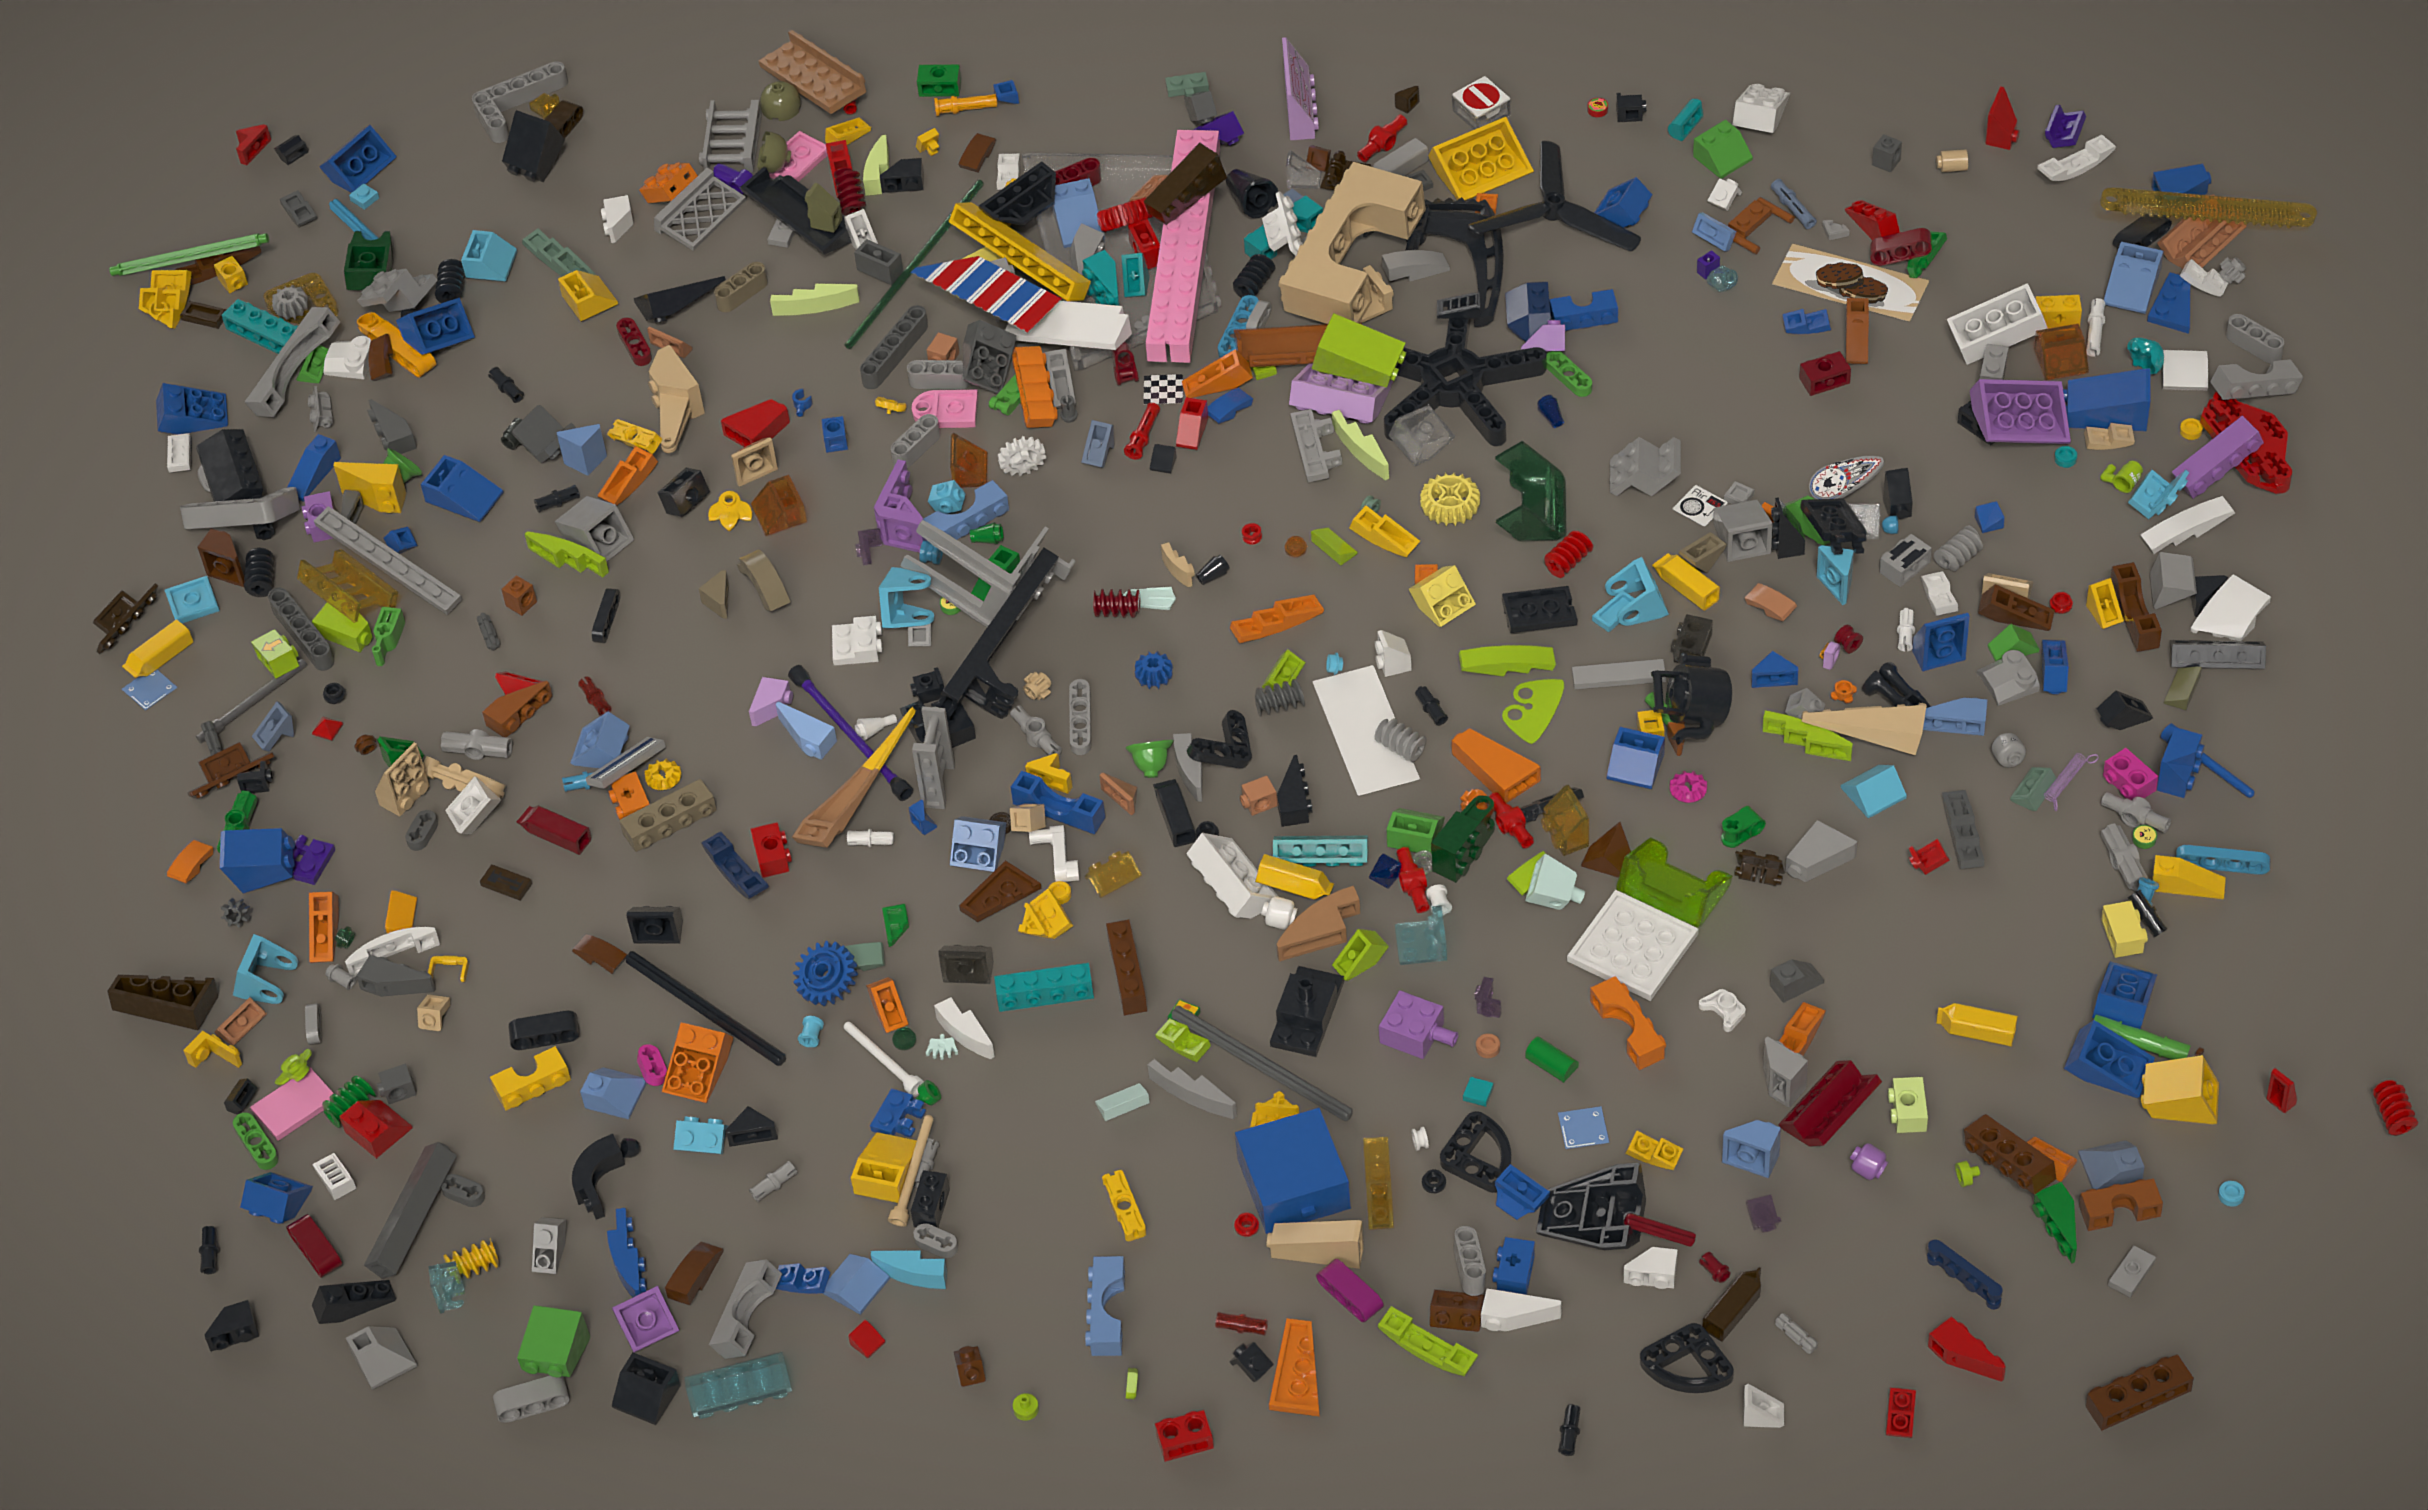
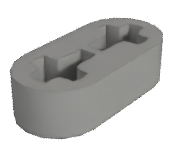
M1263 300L1257 302L1248 318L1246 329L1264 327L1271 313L1270 302Z
M318 1003L305 1005V1029L309 1045L322 1042L321 1012Z
M921 1224L913 1232L915 1244L919 1248L939 1257L951 1258L958 1251L956 1237L935 1226ZM926 1234L930 1236V1238L924 1237V1239H921V1236H926ZM948 1243L951 1244V1247L946 1246L945 1248H942V1245H947Z

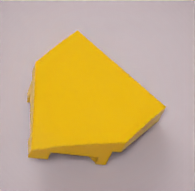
M1048 888L1032 900L1030 904H1024L1026 908L1023 923L1019 925L1018 932L1055 939L1073 927V924L1053 891Z
M1278 1091L1274 1093V1098L1267 1102L1255 1104V1112L1252 1114L1250 1128L1299 1114V1106L1292 1105L1284 1098V1094Z

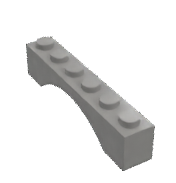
M312 307L245 400L247 406L256 416L274 417L285 401L286 388L296 368L317 346L330 338L339 325V319L328 307Z

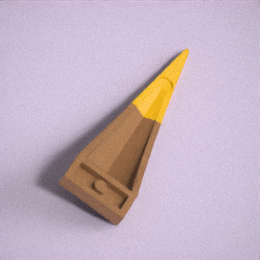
M913 707L909 709L886 740L854 775L823 804L804 818L792 836L797 843L828 848L833 842L834 837L843 832L914 716L916 710Z

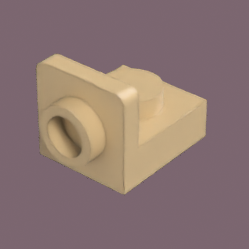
M427 995L417 1007L418 1027L420 1029L440 1031L442 1029V1016L450 1007V997Z

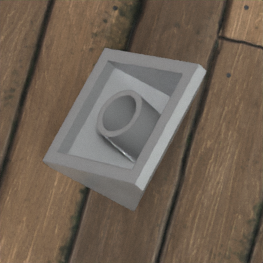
M2159 552L2150 571L2153 607L2155 609L2197 594L2193 558L2186 555Z

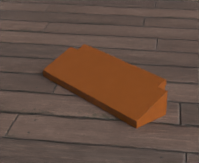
M1328 324L1234 330L1235 347L1249 361L1250 367L1313 364L1318 345Z

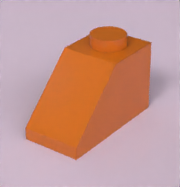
M887 977L866 985L873 1007L886 1033L909 1025L894 981L891 978Z

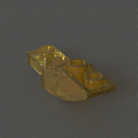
M1388 1137L1363 1138L1369 1230L1394 1228Z

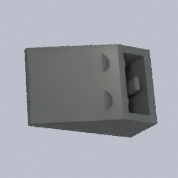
M982 320L968 324L963 342V380L998 394L1004 386L1017 335Z

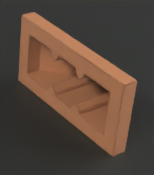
M1101 773L1099 775L1101 789L1130 815H1133L1135 813L1137 787L1108 774Z

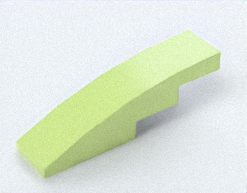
M815 284L814 290L793 289L792 295H771L770 299L773 316L818 313L859 303L860 301L857 284Z
M1340 410L1332 412L1333 427L1342 443L1369 470L1384 480L1389 479L1388 462L1373 435L1364 437L1356 422L1347 424Z

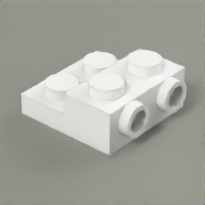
M876 616L853 618L854 624L832 625L834 665L879 662L878 652H882V640L878 639V635H882L881 622H877Z

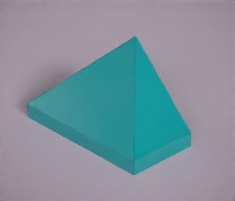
M1143 253L1121 255L1124 297L1146 296L1150 275Z

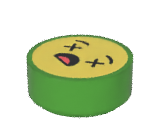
M941 597L940 608L943 613L954 615L961 611L958 607Z
M2140 825L2134 829L2132 841L2137 847L2148 849L2155 845L2157 832L2154 828L2148 825Z

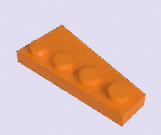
M1286 1319L1269 1401V1410L1320 1417L1312 1321Z

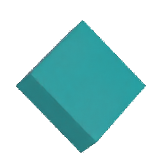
M1470 1077L1463 1094V1101L1486 1107L1493 1091L1494 1083Z

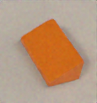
M2033 1137L2027 1142L2054 1161L2056 1180L2060 1182L2066 1178L2077 1162L2076 1158L2037 1137Z

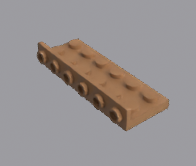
M793 30L788 32L790 42L783 44L780 48L759 60V65L762 69L780 81L790 83L797 89L798 93L830 114L866 93L865 79L861 73H857L849 65L843 64L836 57L831 56L824 49H820L813 42L808 41L801 34H797Z

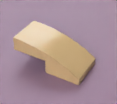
M2110 423L2108 429L2086 427L2084 431L2087 449H2116L2131 446L2135 443L2132 425Z

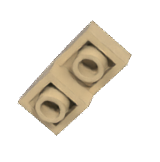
M1169 542L1161 544L1162 560L1167 569L1179 582L1187 587H1191L1192 577L1195 576L1192 564L1187 563L1185 556L1179 557L1177 551L1172 550Z

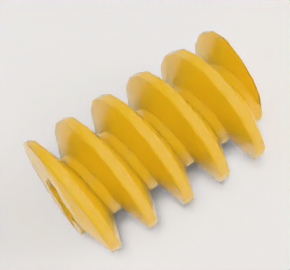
M491 1238L490 1245L481 1240L480 1249L474 1243L471 1244V1252L463 1247L461 1256L456 1251H452V1259L446 1254L443 1255L451 1278L454 1277L458 1283L461 1282V1274H464L469 1279L471 1277V1270L476 1275H480L481 1266L488 1272L489 1263H492L495 1268H499V1260Z

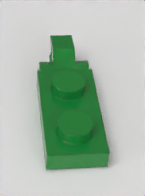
M1930 231L1932 250L1928 255L1909 259L1906 268L1910 278H1918L1922 274V269L1928 267L1948 239L1946 233Z

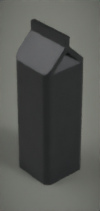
M1176 779L1153 784L1173 846L1180 847L1194 843L1196 841L1195 828Z

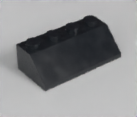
M222 429L197 445L196 449L214 502L250 499L255 495L262 496L263 486L243 429Z

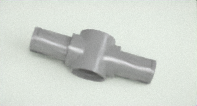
M1020 705L1017 706L1019 712L1016 708L1012 709L1010 715L1021 726V730L1026 734L1027 742L1030 746L1041 747L1048 756L1052 755L1053 752L1060 755L1062 749L1051 738V734L1046 730L1045 722L1042 718L1031 717Z
M2106 792L2102 798L2101 805L2118 812L2122 821L2129 827L2136 828L2140 825H2148L2166 833L2171 825V819L2153 812L2149 802L2141 797H2134L2130 800L2128 798H2119Z

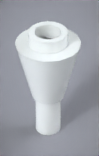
M893 714L884 718L858 719L855 731L866 741L884 727L897 723V718Z

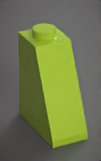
M336 591L312 620L313 625L324 639L361 653L364 647L371 642L372 633L368 622L340 591Z

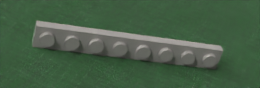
M328 506L314 520L316 527L446 615L462 600L461 595Z

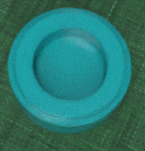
M2070 446L2059 447L2055 451V463L2064 468L2074 466L2077 462V451Z

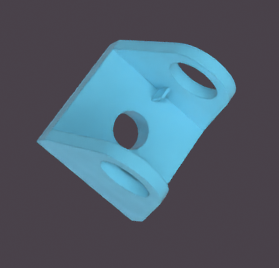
M1642 557L1632 561L1606 582L1605 589L1611 596H1616L1622 590L1626 593L1646 589L1645 592L1618 612L1617 618L1620 624L1629 626L1669 615L1658 586ZM1626 581L1625 586L1622 588L1611 589L1615 582ZM1629 611H1639L1637 616H1635L1634 618H1623V616Z
M897 567L890 569L879 586L882 628L923 626L934 621V613L932 611L907 605L903 602V591L920 590L931 585V577L929 575ZM917 579L925 580V582L919 584L910 583ZM920 615L928 616V618L922 620L914 619V617Z
M253 934L237 971L233 996L241 999H248L250 997L254 1001L271 1004L281 1003L284 993L278 987L254 975L253 972L256 965L294 970L299 963L298 958L271 941ZM276 956H284L290 959L292 963H284ZM262 990L272 991L277 997L267 996Z

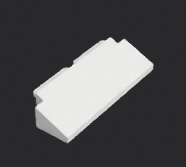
M1059 301L1028 333L1024 329H1019L1016 325H1011L1010 323H1008L1005 331L1017 335L1016 341L1116 350L1132 334L1129 316L1124 314L1122 306Z

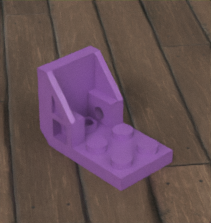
M898 459L874 506L878 535L884 545L920 553L922 542L924 540L927 541L916 532L923 517L908 499L912 494V486L909 482L910 472L907 470L906 461Z

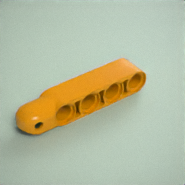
M375 312L366 313L357 319L358 329L371 340L384 334H389L393 354L389 357L416 377L420 378L437 365L431 353L420 354L403 340L398 328Z

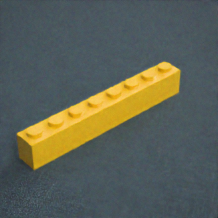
M955 203L949 223L1000 257H1006L1009 263L1066 301H1081L1085 299L1091 283L1090 280L1001 221L991 219L974 203Z

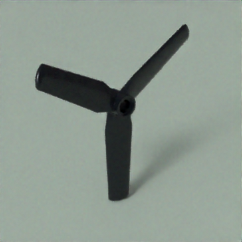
M1550 141L1541 142L1540 189L1544 197L1543 201L1467 225L1470 232L1481 234L1544 217L1551 221L1560 220L1566 225L1628 251L1635 250L1641 241L1639 235L1580 205L1565 200L1560 147Z

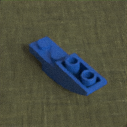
M626 1208L616 1209L617 1230L607 1231L608 1244L618 1277L628 1293L635 1297L647 1291L646 1279L642 1278V1272L646 1271L645 1258L640 1257L638 1248H635L634 1238H630V1232L634 1231L633 1218L628 1217Z

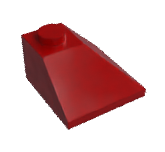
M2000 86L1988 114L1986 145L2010 150L2013 142L2017 143L2020 131L2017 130V119L2006 90Z

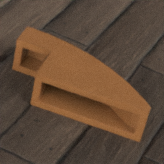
M1354 885L1322 898L1307 908L1288 926L1277 942L1279 962L1347 942L1346 927L1342 919L1360 914V900Z

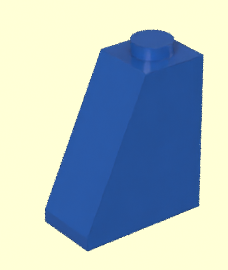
M2203 164L2153 172L2152 190L2165 217L2207 194L2208 185L2211 184V175L2209 171L2206 172Z

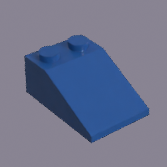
M1968 613L1926 623L1915 634L1912 652L1922 671L1966 660L1970 618Z
M2110 961L2097 997L2092 1018H2095L2097 1014L2118 1022L2122 1021L2124 1025L2141 1029L2157 974Z
M2093 1020L2079 1030L2064 1069L2083 1081L2139 1098L2144 1087L2142 1075L2145 1074L2146 1064L2153 1063L2155 1057Z

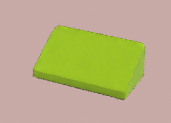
M1329 528L1311 531V541L1339 565H1343L1358 554L1355 549Z
M1287 649L1279 657L1261 687L1265 689V686L1269 685L1273 690L1274 684L1278 683L1282 689L1284 681H1287L1291 687L1292 679H1296L1306 662Z

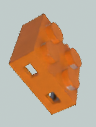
M690 163L664 164L658 168V173L655 176L645 180V185L639 191L647 203L672 201L698 175ZM674 185L676 189L671 192L670 188Z

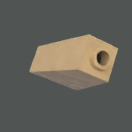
M1362 1221L1274 1223L1273 1233H1268L1267 1248L1271 1249V1258L1328 1265L1334 1259H1339L1349 1268L1360 1269L1364 1250Z

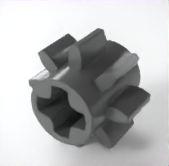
M231 898L228 904H224L221 907L225 911L221 919H225L229 927L232 924H236L239 928L243 925V921L250 919L247 912L251 907L243 903L244 899L235 902V899Z

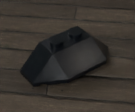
M1041 161L981 203L979 209L993 220L1024 226L1055 204L1056 172Z

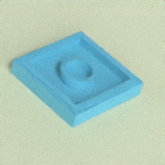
M207 576L165 589L175 620L177 619L181 623L219 611Z

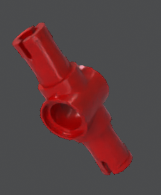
M1399 114L1391 123L1385 124L1383 127L1375 126L1369 134L1368 144L1357 152L1358 158L1362 162H1367L1376 152H1380L1382 149L1385 151L1391 150L1396 142L1397 133L1408 124L1407 119Z
M1498 792L1492 793L1489 797L1494 801L1495 819L1499 830L1503 834L1509 833L1511 836H1514L1522 848L1530 847L1534 843V838L1525 828L1526 820L1522 810L1518 806L1512 807L1510 804H1507Z
M1402 847L1396 852L1401 866L1399 873L1400 885L1403 893L1407 892L1412 897L1417 913H1424L1430 908L1425 895L1427 887L1425 872L1422 867L1418 868V865L1414 863L1410 849Z

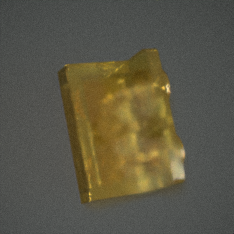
M1118 851L1108 857L1109 861L1102 865L1099 861L1088 868L1090 872L1085 875L1086 880L1090 879L1100 898L1142 876L1129 851L1123 854Z

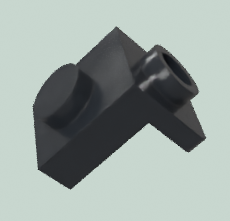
M1255 1342L1248 1345L1242 1343L1233 1351L1234 1357L1229 1361L1232 1366L1238 1364L1253 1382L1258 1381L1274 1365Z

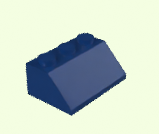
M369 125L357 133L319 167L332 183L352 193L362 184H366L397 156L374 128Z
M460 298L407 314L396 320L403 340L422 355L475 338Z

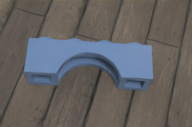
M992 480L974 490L975 502L968 510L959 514H945L936 511L923 520L957 540L966 536L971 529L983 526L1009 511L1008 497Z
M1123 1256L1093 1257V1267L1088 1268L1089 1282H1092V1288L1087 1290L1088 1303H1091V1309H1087L1086 1313L1087 1324H1090V1331H1086L1085 1335L1086 1346H1090L1092 1356L1122 1355L1123 1340L1121 1320L1108 1315L1104 1308L1111 1297L1124 1291Z

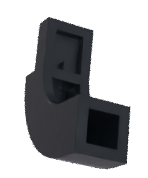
M613 1134L605 1136L589 1145L576 1160L572 1171V1186L578 1205L584 1203L587 1212L592 1211L596 1220L605 1217L602 1204L595 1191L598 1181L609 1171L625 1165L622 1152Z

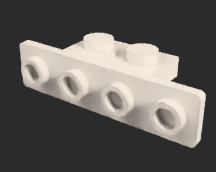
M1279 191L1276 193L1279 207L1262 218L1268 244L1273 251H1276L1288 243L1290 251L1296 256L1299 246L1303 245L1300 240L1301 232L1296 224L1297 217L1292 209L1294 204L1288 196L1285 197Z

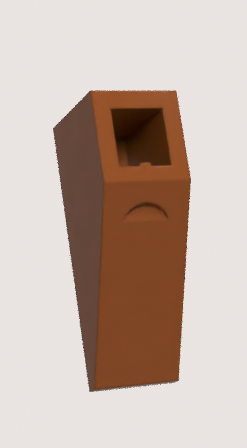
M1847 298L1846 361L1848 364H1868L1869 298Z
M546 680L497 698L482 712L486 726L502 737H508L523 722L532 717L543 704L550 700L552 692L549 682Z

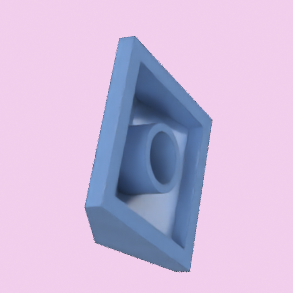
M849 1254L829 1278L823 1294L861 1315L889 1281L890 1276L870 1259Z

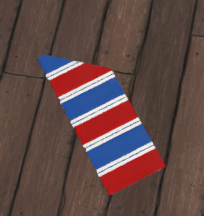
M979 256L916 267L910 272L920 278H924L928 282H932L935 286H940L943 290L949 291L961 299H966L968 303L983 308L986 312H991L994 316H999L1000 319L1008 321L1011 325H1016L1017 328L1022 330L1024 329L1027 333L1062 299Z

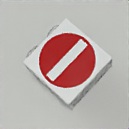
M1486 76L1452 94V110L1474 130L1511 115L1510 97Z

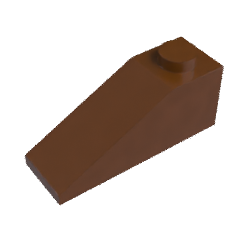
M1996 584L1982 594L1978 614L1996 622L2045 631L2051 630L2055 610Z

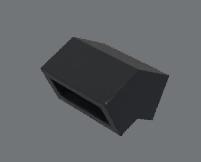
M299 135L292 136L274 148L279 158L287 165L308 153L307 145Z
M248 1078L240 1079L224 1102L226 1110L237 1115L242 1113L258 1087ZM243 1091L247 1092L241 1100V1102L237 1103V1100L239 1099Z

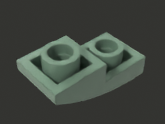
M881 942L845 946L849 950L848 952L854 955L853 960L857 963V966L853 968L854 970L860 968L866 971L885 965L883 943Z

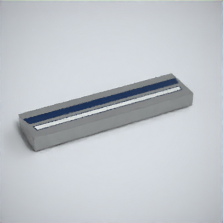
M646 737L587 776V785L602 789L606 788L666 747L664 740Z

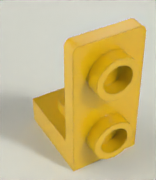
M203 1030L183 1050L188 1064L195 1068L202 1061L206 1060L211 1052L238 1068L242 1065L239 1057L240 1052L233 1045L227 1046L219 1037L214 1034L209 1035Z

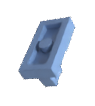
M1703 212L1698 214L1692 230L1694 234L1723 251L1730 250L1736 234L1735 230Z

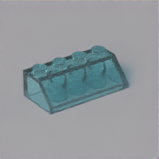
M782 1352L684 1377L693 1417L698 1416L700 1419L714 1415L713 1412L719 1410L724 1412L734 1411L738 1409V1405L746 1403L749 1406L757 1405L768 1397L780 1399L788 1395L787 1392L792 1391Z

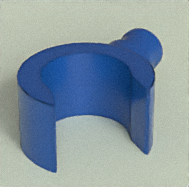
M798 389L792 394L793 405L797 410L796 415L799 417L803 416V412L813 404L811 396L805 400H799L804 397L803 389Z

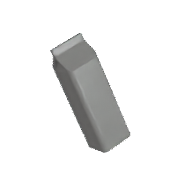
M1414 138L1374 163L1373 167L1405 176L1429 160L1428 148L1417 138Z

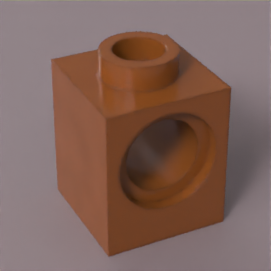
M517 575L501 589L506 607L521 616L537 603L533 585Z

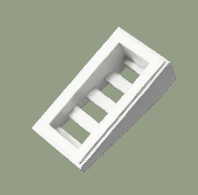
M335 1153L312 1164L334 1200L356 1189L352 1177ZM334 1162L333 1164L321 1169L322 1167ZM337 1167V1169H335V1170H333V1171H331V1172L325 1174V1173L328 1172L329 1170H331V1169ZM338 1173H341V1174H339V1175H337V1176H335V1177H333V1178H331V1179L329 1180L330 1177H332V1176H334V1175H336V1174H338ZM344 1178L343 1180H341V1181H339V1182H337V1183H335V1184L333 1185L334 1182H336V1181H338V1180Z

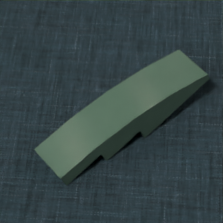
M539 228L522 239V244L561 276H565L575 270L596 275L568 247L563 248L553 237L549 239Z

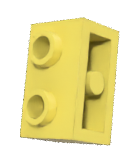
M2132 901L2104 905L2101 921L2114 957L2143 953L2144 944L2148 941L2145 928L2140 926V914L2138 909L2134 910Z

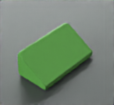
M321 345L317 346L304 359L296 380L319 383L323 376L325 357L329 349Z

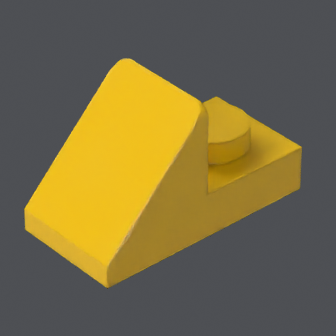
M1057 753L1027 762L1025 765L1027 773L1041 777L1049 788L1067 794L1071 791V773L1064 769H1059L1060 762Z

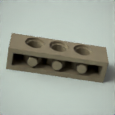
M699 779L619 821L624 837L634 851L637 852L684 827H688L699 819L709 816L717 811L714 796L703 781Z

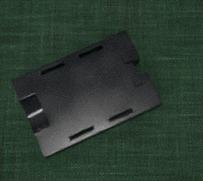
M1569 586L1502 594L1504 614L1507 617L1510 633L1577 625L1578 619L1574 606H1569L1572 605Z

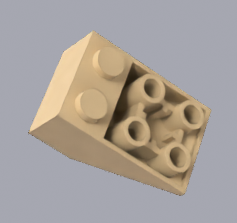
M414 742L386 770L375 790L379 805L399 817L406 810H409L413 803L430 787L417 743Z

